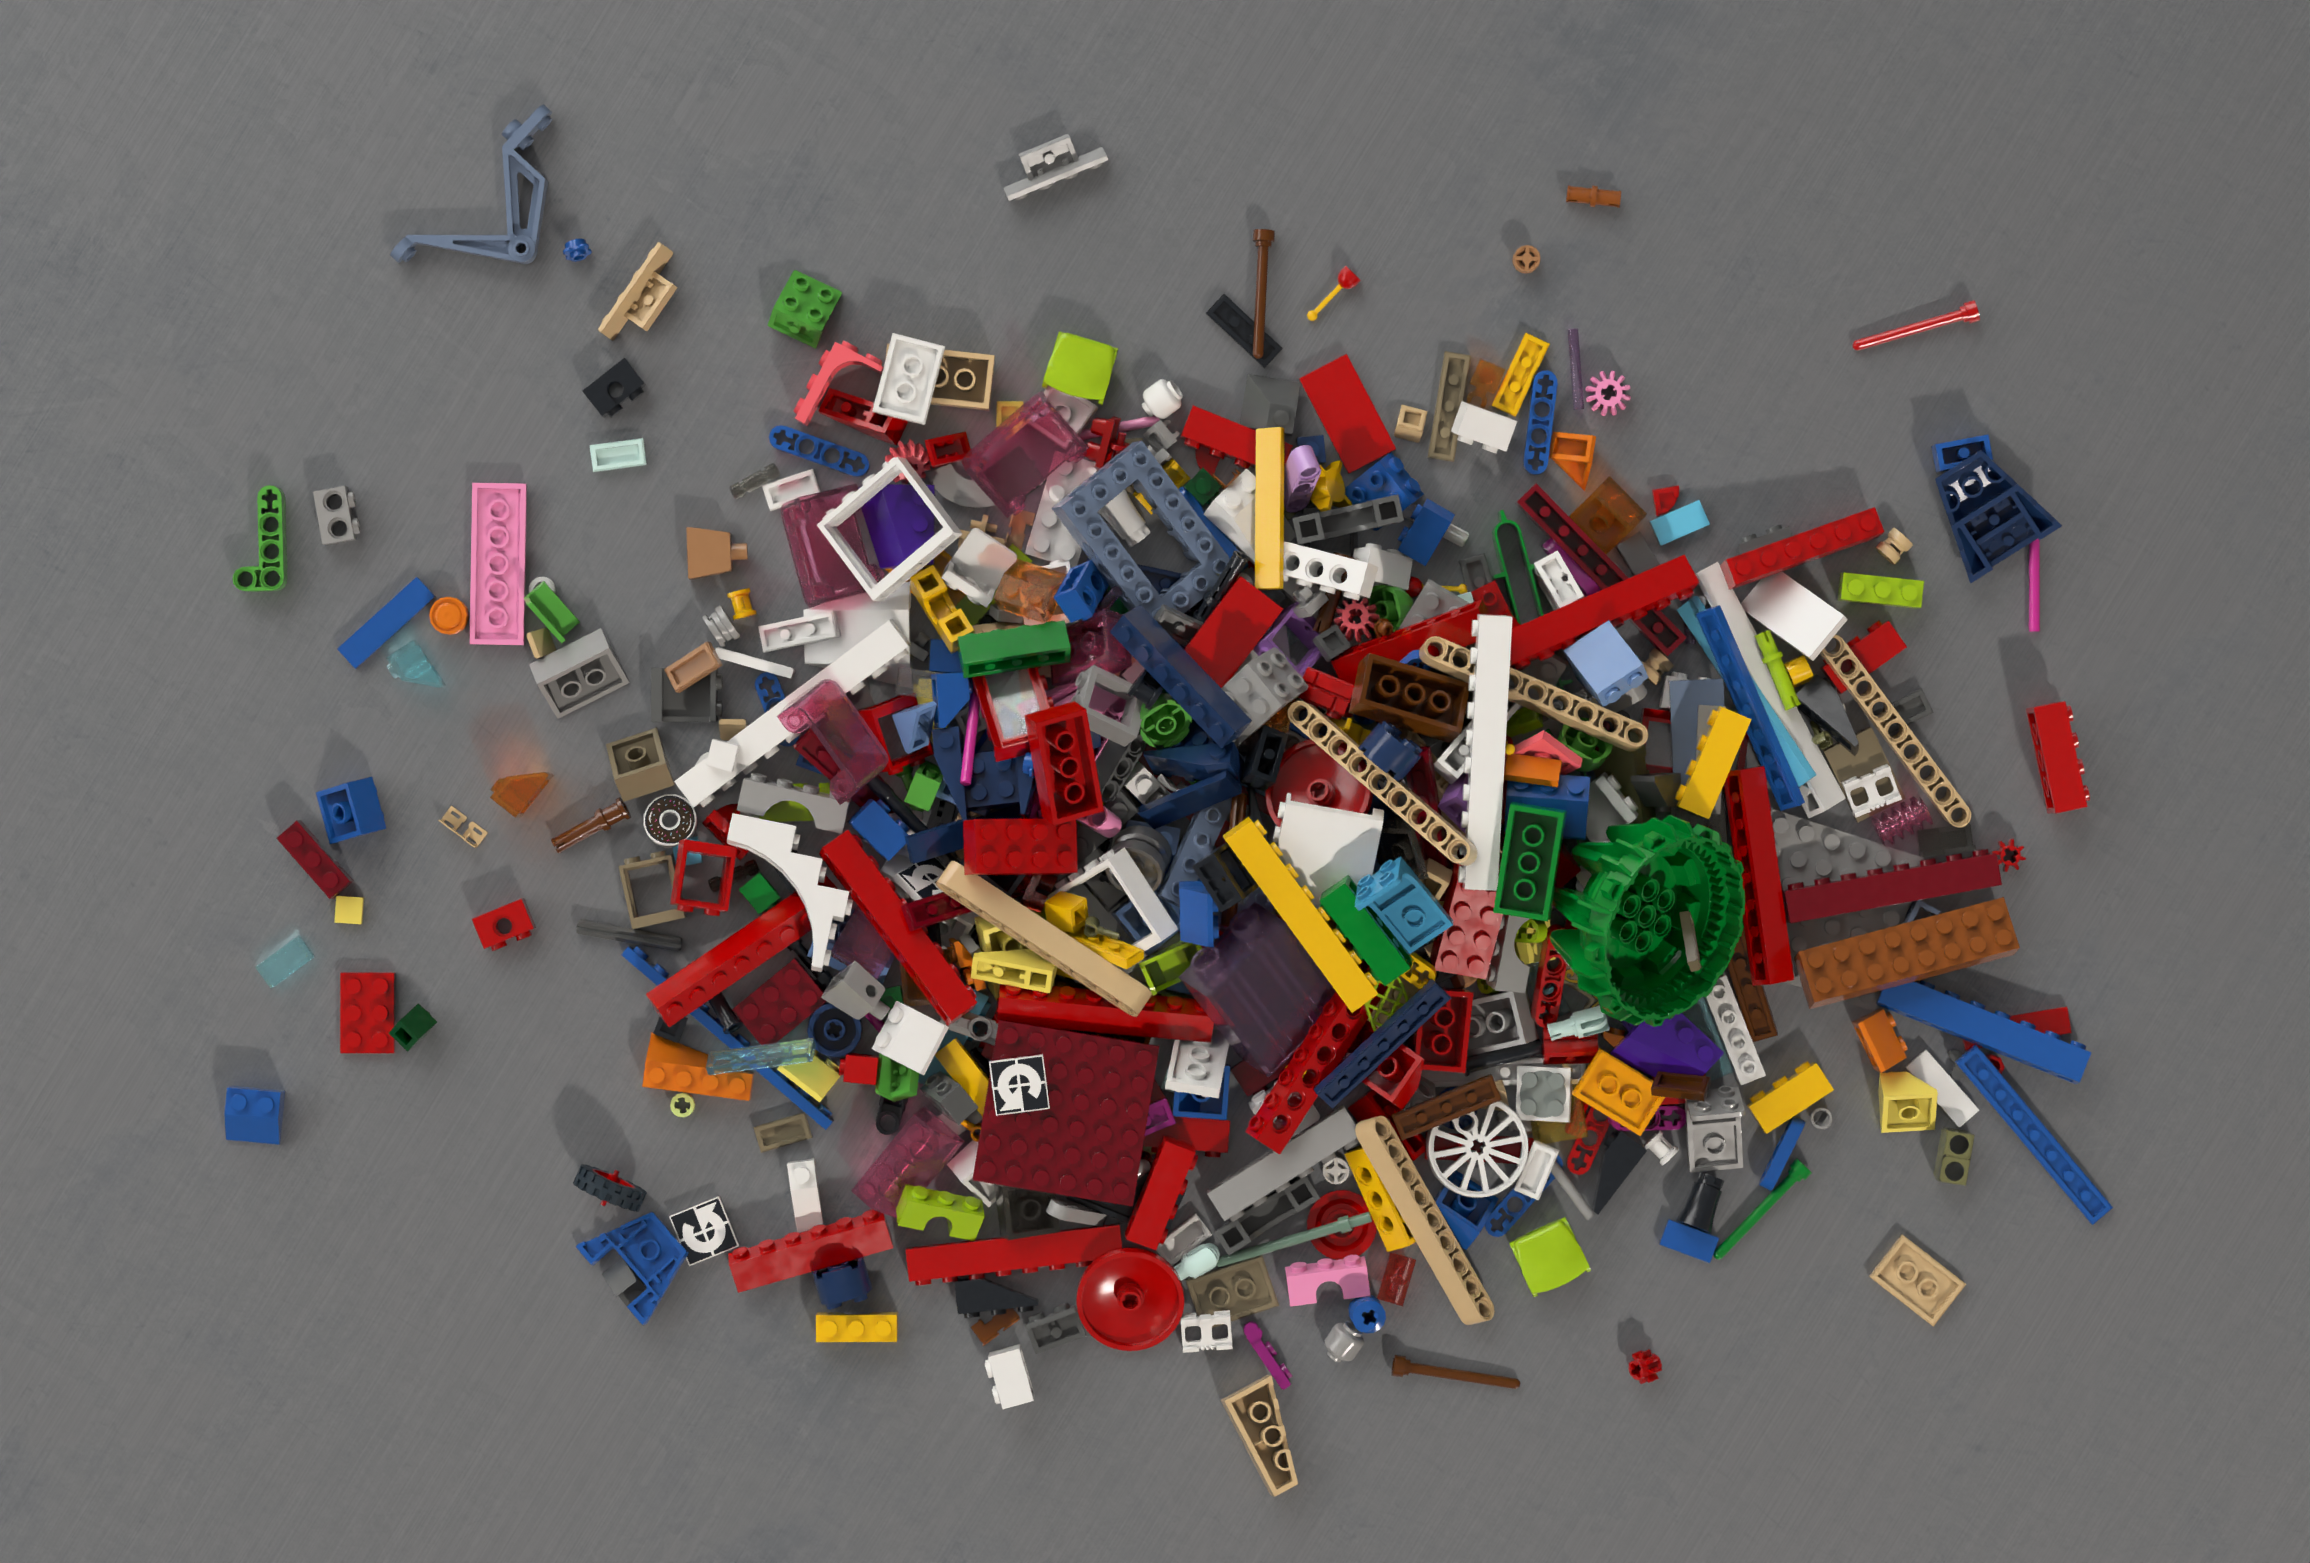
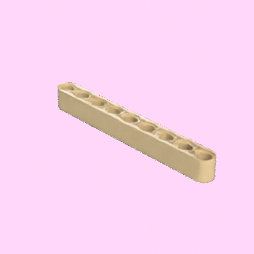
M1835 634L1833 638L1836 640V647L1829 652L1824 648L1820 652L1822 657L1944 820L1957 828L1966 826L1971 820L1969 807L1846 642L1839 635ZM1846 659H1850L1852 662L1850 671L1842 673L1841 663ZM1866 680L1868 683L1867 690L1862 694H1858L1856 690L1857 684ZM1877 702H1882L1884 705L1883 711L1879 715H1874L1872 712L1873 705ZM1893 723H1898L1899 732L1895 736H1889V726ZM1909 744H1914V754L1910 757H1905V747ZM1929 765L1931 768L1930 775L1926 778H1921V768ZM1945 786L1947 790L1945 797L1937 799L1935 795L1936 790L1939 787ZM1961 807L1962 816L1958 820H1952V811L1955 808Z
M1437 636L1427 639L1420 648L1419 656L1424 664L1469 683V675H1474L1475 664H1470L1469 649ZM1428 646H1435L1439 650V656H1431L1427 649ZM1458 656L1462 658L1465 664L1464 667L1455 666L1452 660L1453 657ZM1510 667L1509 678L1514 682V689H1509L1508 691L1509 701L1625 751H1636L1647 741L1648 731L1641 723ZM1528 689H1535L1539 693V700L1530 698ZM1558 699L1562 701L1564 710L1555 709L1553 700ZM1578 710L1586 711L1589 715V721H1582L1578 717ZM1603 721L1611 722L1614 726V732L1606 731L1603 727ZM1628 732H1635L1639 737V742L1634 743L1630 741Z
M1296 701L1290 705L1288 718L1296 727L1449 860L1463 866H1468L1475 862L1478 852L1471 841L1404 783L1393 779L1394 775L1390 771L1385 773L1363 754L1365 751L1359 750L1358 747L1360 745L1315 706L1304 701ZM1303 708H1306L1308 715L1305 720L1300 721L1299 713ZM1326 725L1328 729L1327 734L1320 738L1318 731L1320 727ZM1346 742L1347 751L1343 755H1339V745ZM1365 759L1367 767L1363 772H1359L1358 764L1361 760ZM1385 776L1387 784L1383 789L1379 790L1378 780ZM1405 793L1407 802L1404 806L1399 807L1397 803L1398 797ZM1425 810L1427 819L1423 824L1419 825L1417 816L1421 811ZM1445 828L1447 836L1443 841L1439 842L1437 833L1440 829ZM1465 845L1467 854L1464 858L1459 859L1457 851L1461 846Z
M950 861L937 880L936 886L945 894L1127 1014L1137 1017L1151 997L1152 992L1145 985L978 875H964V866L958 862Z
M1377 1116L1358 1122L1355 1132L1359 1143L1460 1320L1466 1325L1491 1320L1495 1310L1490 1297L1389 1120L1384 1116Z

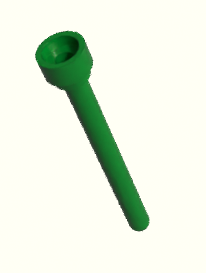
M1796 1158L1789 1165L1791 1167L1788 1170L1789 1174L1714 1251L1713 1256L1715 1259H1722L1796 1181L1806 1180L1812 1174L1799 1159Z

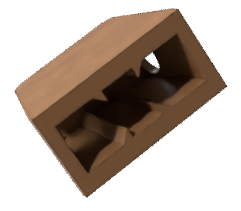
M686 527L688 579H698L733 571V560L748 559L747 543L732 544L731 533Z

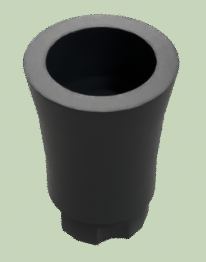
M1699 1172L1697 1182L1694 1181L1689 1197L1676 1221L1711 1234L1716 1209L1722 1194L1720 1190L1724 1180Z

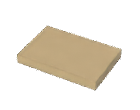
M1903 1234L1900 1235L1869 1275L1871 1279L1933 1327L1966 1285Z

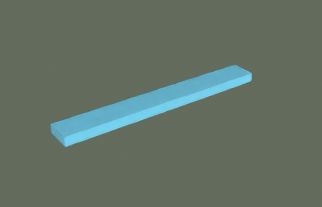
M1696 595L1677 609V611L1721 678H1723L1696 616V613L1706 609ZM1753 680L1797 785L1801 787L1815 777L1816 773Z

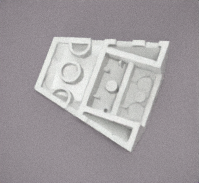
M910 581L905 582L883 602L873 601L868 593L804 609V617L836 610L841 637L804 644L805 664L826 668L890 619L894 621L910 643ZM910 646L906 648L908 654L896 663L893 659L884 665L887 668L885 672L875 679L872 675L868 678L913 689Z

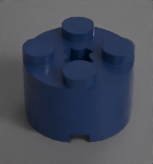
M1386 721L1383 723L1379 722L1358 748L1361 751H1365L1363 754L1385 773L1390 771L1395 775L1393 779L1401 782L1421 758L1420 753L1423 749L1414 741L1401 738L1400 735L1403 732L1392 723Z
M827 1003L818 1008L811 1016L807 1030L808 1038L818 1052L830 1057H840L851 1052L860 1042L863 1033L862 1020L855 1019L831 1003ZM832 1022L842 1026V1030L839 1031L840 1036L838 1037L834 1033L830 1034L828 1032L832 1027Z
M864 1257L859 1258L858 1261L854 1259L827 1267L821 1272L819 1270L812 1272L821 1304L826 1305L827 1310L842 1306V1302L851 1299L853 1303L866 1300L868 1298L867 1293L873 1289Z

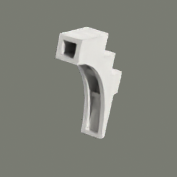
M732 813L727 844L748 850L767 860L796 889L806 908L812 928L813 956L811 970L822 972L823 965L829 966L832 950L827 949L829 939L834 940L837 924L832 922L833 920L844 922L845 915L850 916L853 900L848 899L849 891L818 885L819 882L824 883L827 867L822 866V858L792 853V850H798L800 834H796V826Z

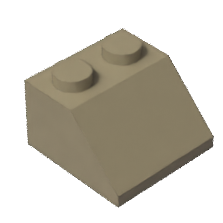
M657 728L606 744L614 781L623 802L674 786L670 765Z

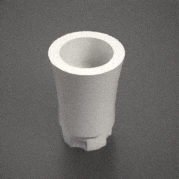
M1126 489L1098 511L1114 528L1121 539H1125L1130 548L1151 533L1150 529L1145 525L1146 521L1134 506Z

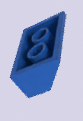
M1560 775L1558 787L1507 781L1504 834H1506L1510 804L1518 802L1567 810L1563 838L1585 840L1590 777Z

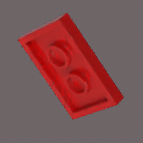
M341 972L340 1053H395V1039L389 1034L395 1026V972Z

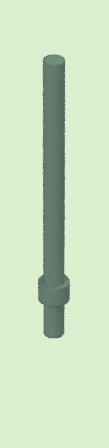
M1370 1212L1352 1217L1346 1215L1337 1218L1338 1221L1242 1249L1231 1255L1219 1256L1217 1266L1220 1268L1340 1231L1342 1234L1353 1231V1227L1372 1222Z

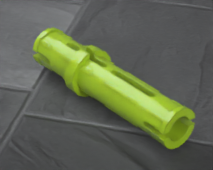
M1771 630L1755 635L1754 637L1764 657L1762 662L1767 664L1784 705V710L1786 711L1801 705L1782 661V651H1778Z

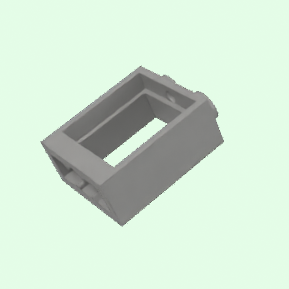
M1092 665L1085 672L1082 671L1076 679L1075 686H1077V691L1070 702L1075 701L1086 708L1090 731L1125 747L1138 736L1142 721L1140 719V712L1143 702L1134 696L1129 697L1126 695L1132 683L1095 665ZM1094 685L1127 700L1121 723L1089 708Z

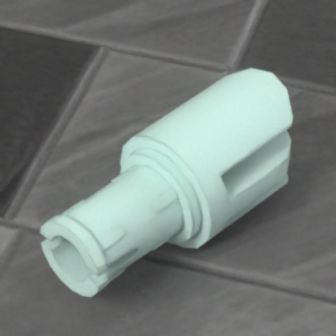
M1600 1005L1573 1012L1570 1019L1547 1024L1551 1041L1571 1035L1583 1038L1609 1031L1610 1029L1607 1016L1601 1012Z
M1207 1243L1182 1255L1181 1263L1174 1266L1181 1281L1189 1276L1196 1279L1216 1267L1220 1256L1219 1249L1215 1244Z

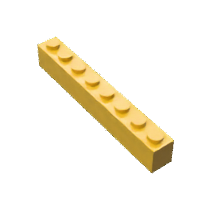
M1247 817L1225 833L1223 838L1353 1013L1378 995L1374 988L1378 983L1369 971L1365 974L1361 971L1358 965L1362 961L1353 949L1348 952L1342 945L1346 942V939L1337 928L1333 931L1327 924L1331 919L1322 907L1316 909L1312 904L1311 900L1315 897L1306 885L1300 887L1295 879L1299 875L1289 863L1285 866L1279 857L1283 853L1274 841L1269 844L1263 837L1267 831L1258 820L1253 823Z

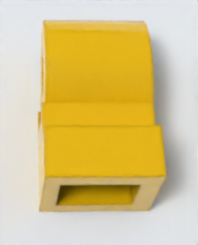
M1804 655L1784 663L1794 688L1809 682L1813 678L1812 670Z

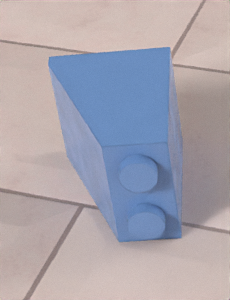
M1609 620L1563 650L1575 678L1602 707L1616 702L1623 694L1632 688L1640 686L1644 680L1649 678L1642 662Z

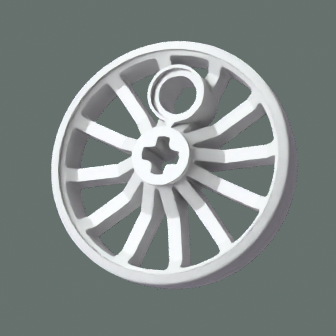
M1502 1101L1488 1105L1479 1131L1477 1128L1478 1118L1474 1111L1467 1114L1472 1118V1125L1466 1130L1459 1127V1118L1451 1120L1454 1129L1463 1134L1465 1139L1438 1130L1439 1126L1428 1130L1426 1136L1428 1164L1435 1177L1449 1190L1466 1197H1489L1507 1189L1521 1174L1528 1156L1527 1133L1519 1116ZM1497 1106L1504 1110L1508 1116L1486 1133L1495 1107ZM1512 1121L1515 1122L1519 1131L1518 1136L1491 1140ZM1435 1136L1463 1144V1146L1434 1151ZM1474 1140L1483 1142V1145L1480 1146L1481 1152L1479 1153L1470 1149L1474 1146ZM1521 1142L1519 1158L1491 1148ZM1463 1153L1445 1171H1440L1436 1158ZM1489 1154L1517 1163L1513 1173L1507 1177ZM1468 1160L1461 1185L1457 1187L1447 1177ZM1484 1160L1502 1179L1503 1183L1489 1189ZM1475 1163H1477L1481 1191L1467 1190Z

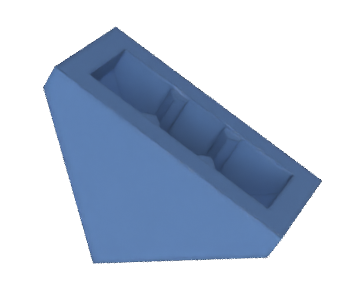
M934 701L911 706L892 715L904 750L908 754L929 745L937 703Z

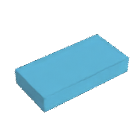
M1700 500L1649 521L1660 546L1710 525Z

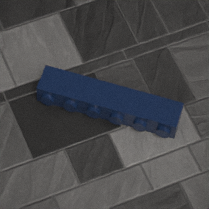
M1142 605L1125 613L1110 631L1220 748L1237 739L1252 722L1244 711Z

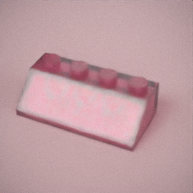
M924 1106L913 1114L851 1191L871 1209L897 1218L896 1207L905 1185L927 1188L965 1141Z

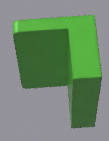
M545 581L524 597L528 607L561 644L566 641L564 635L580 623L578 618Z

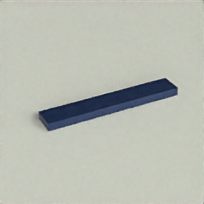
M1020 806L993 809L986 816L980 814L971 816V820L1024 819L1021 815ZM957 820L905 836L910 862L915 864L964 849L963 820Z
M1431 979L1313 1090L1333 1109L1451 999L1449 994Z

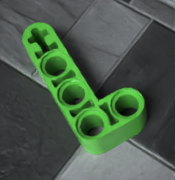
M268 485L260 489L257 497L259 566L241 567L233 574V584L242 591H279L287 584L285 494L280 488ZM271 491L278 497L277 500L272 502V509L278 510V514L272 512L265 513V509L271 510V503L265 500ZM275 517L279 523L278 528L274 532H269L266 529V522L268 519ZM272 544L277 545L279 548V555L275 559L268 558L266 553L267 548ZM276 571L280 576V581L277 585L270 586L267 582V576L269 573ZM245 572H250L253 576V582L248 587H244L240 582L241 575Z

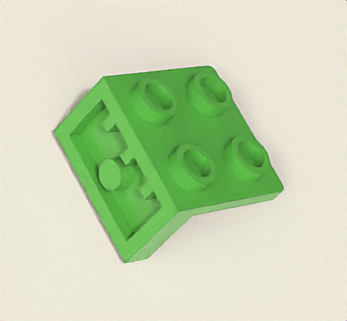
M794 270L773 307L767 326L816 349L821 340L825 325L835 309L842 292Z

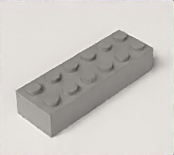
M1341 1105L1291 1138L1281 1154L1271 1149L1206 1190L1207 1195L1223 1220L1230 1219L1233 1222L1245 1214L1244 1209L1252 1204L1255 1208L1267 1201L1266 1195L1273 1190L1279 1193L1291 1185L1289 1180L1297 1175L1302 1179L1313 1172L1312 1166L1321 1161L1324 1165L1337 1156L1335 1152L1340 1148L1344 1147L1348 1150L1358 1144L1359 1141L1355 1132L1356 1125L1345 1107Z

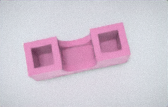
M1348 1255L1340 1260L1325 1258L1318 1260L1317 1263L1306 1264L1305 1262H1296L1285 1267L1290 1307L1317 1303V1288L1327 1281L1336 1282L1341 1286L1344 1299L1370 1296L1365 1256Z

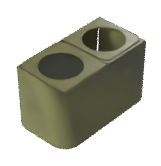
M1943 1127L1945 1129H1941L1934 1177L1939 1182L1966 1186L1975 1135L1965 1130ZM1962 1135L1968 1140L1969 1146L1965 1153L1955 1154L1950 1149V1141L1954 1136ZM1951 1162H1958L1964 1168L1963 1177L1957 1181L1948 1179L1945 1174V1168Z

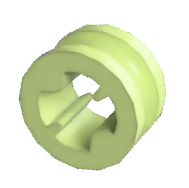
M688 1093L677 1094L671 1100V1111L678 1117L689 1116L695 1109L693 1097ZM683 1097L685 1102H690V1109L686 1108L687 1112L682 1113L680 1108H676L675 1103L680 1102L678 1098Z

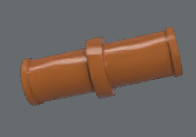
M1568 185L1566 202L1590 204V207L1603 205L1620 208L1621 191L1597 189L1598 186L1584 188Z

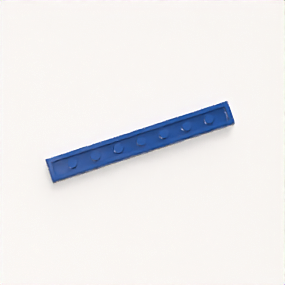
M1718 605L1696 613L1738 713L1751 719L1746 732L1761 766L1765 767L1766 778L1780 811L1805 803L1721 606Z
M1977 1045L1972 1046L1955 1061L1958 1067L2090 1224H2095L2113 1208Z

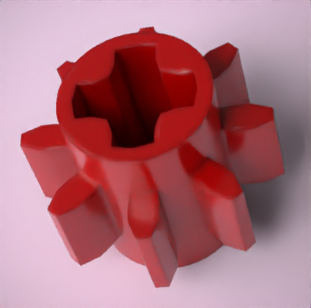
M2010 839L2008 845L1999 841V850L1991 851V853H1997L1998 864L2004 865L2003 872H2007L2009 866L2019 870L2017 864L2019 860H2026L2020 854L2024 846L2015 847L2014 839ZM2005 849L2007 851H2014V854L2011 856L2012 862L2003 859L2006 855Z
M1650 1349L1633 1353L1632 1357L1634 1360L1629 1363L1628 1367L1630 1375L1635 1380H1639L1640 1384L1658 1380L1656 1373L1662 1371L1660 1358L1656 1354L1651 1353Z

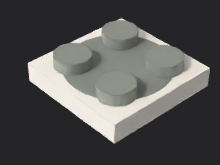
M1518 1066L1516 1114L1519 1118L1532 1121L1570 1122L1572 1068Z

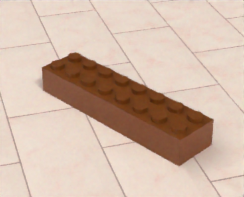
M2002 897L1798 951L1794 961L1809 1009L2012 956L2019 950L2020 946L2005 899Z

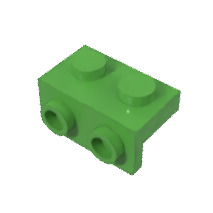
M879 1053L876 1094L893 1102L916 1096L919 1073Z

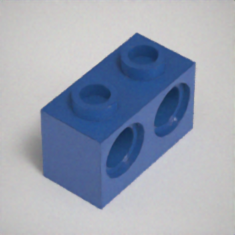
M1090 560L1070 568L1054 599L1071 623L1079 619L1084 621L1095 614V609L1104 598L1103 595L1109 585L1093 561Z

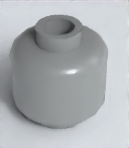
M1352 1322L1337 1323L1324 1341L1325 1347L1328 1350L1327 1355L1336 1362H1341L1342 1360L1352 1361L1364 1345L1363 1332L1357 1330Z

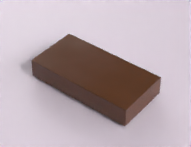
M1658 1071L1651 1087L1652 1096L1705 1101L1711 1080L1708 1076Z

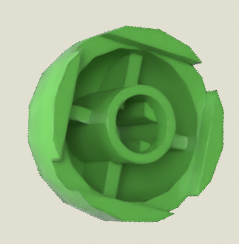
M1388 585L1374 586L1370 598H1367L1369 605L1375 604L1377 607L1375 613L1379 614L1380 619H1388L1393 625L1392 632L1399 629L1414 604L1411 596L1405 590Z
M1161 693L1150 710L1145 708L1146 704H1142L1140 719L1142 721L1139 732L1147 744L1153 747L1155 745H1163L1164 748L1171 747L1180 743L1188 735V727L1190 722L1192 723V717L1170 694Z
M1580 718L1582 721H1589V718ZM1565 724L1560 730L1557 739L1582 758L1581 767L1576 769L1578 772H1589L1599 768L1610 755L1613 746Z

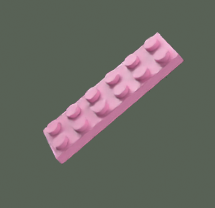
M472 483L470 644L525 645L524 597L526 586L527 484Z

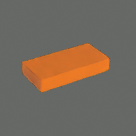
M1507 754L1504 780L1558 787L1562 760Z

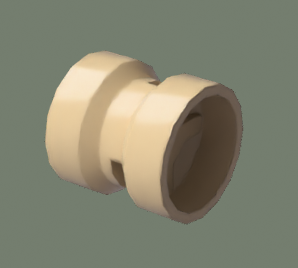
M1892 528L1888 533V538L1885 541H1881L1875 548L1886 560L1896 565L1901 559L1900 555L1903 552L1909 551L1913 544L1900 531Z
M1656 648L1649 653L1647 661L1642 662L1649 677L1647 679L1655 686L1661 681V675L1664 672H1669L1674 666Z

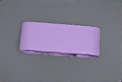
M1309 445L1295 448L1290 453L1284 467V507L1290 513L1298 512L1308 505L1321 474V468L1313 448Z

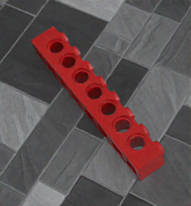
M1362 959V963L1358 966L1365 974L1369 971L1370 966ZM1379 983L1376 991L1384 995L1388 986ZM1335 991L1330 1001L1324 1005L1322 1013L1315 1024L1308 1030V1035L1300 1047L1295 1050L1293 1058L1286 1069L1280 1073L1277 1083L1264 1098L1257 1114L1251 1118L1249 1126L1245 1131L1247 1134L1276 1153L1281 1154L1318 1097L1313 1089L1338 1066L1367 1021L1368 1015L1364 1005L1352 1013ZM1378 996L1373 997L1370 1004L1376 1007L1381 998Z

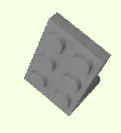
M1275 647L1247 663L1221 688L1252 720L1243 733L1232 741L1237 749L1275 713L1308 689V685L1303 677L1292 667L1286 656Z
M1721 1086L1718 1089H1709L1705 1101L1685 1099L1688 1166L1690 1173L1743 1168L1741 1117L1745 1115V1109L1739 1088Z

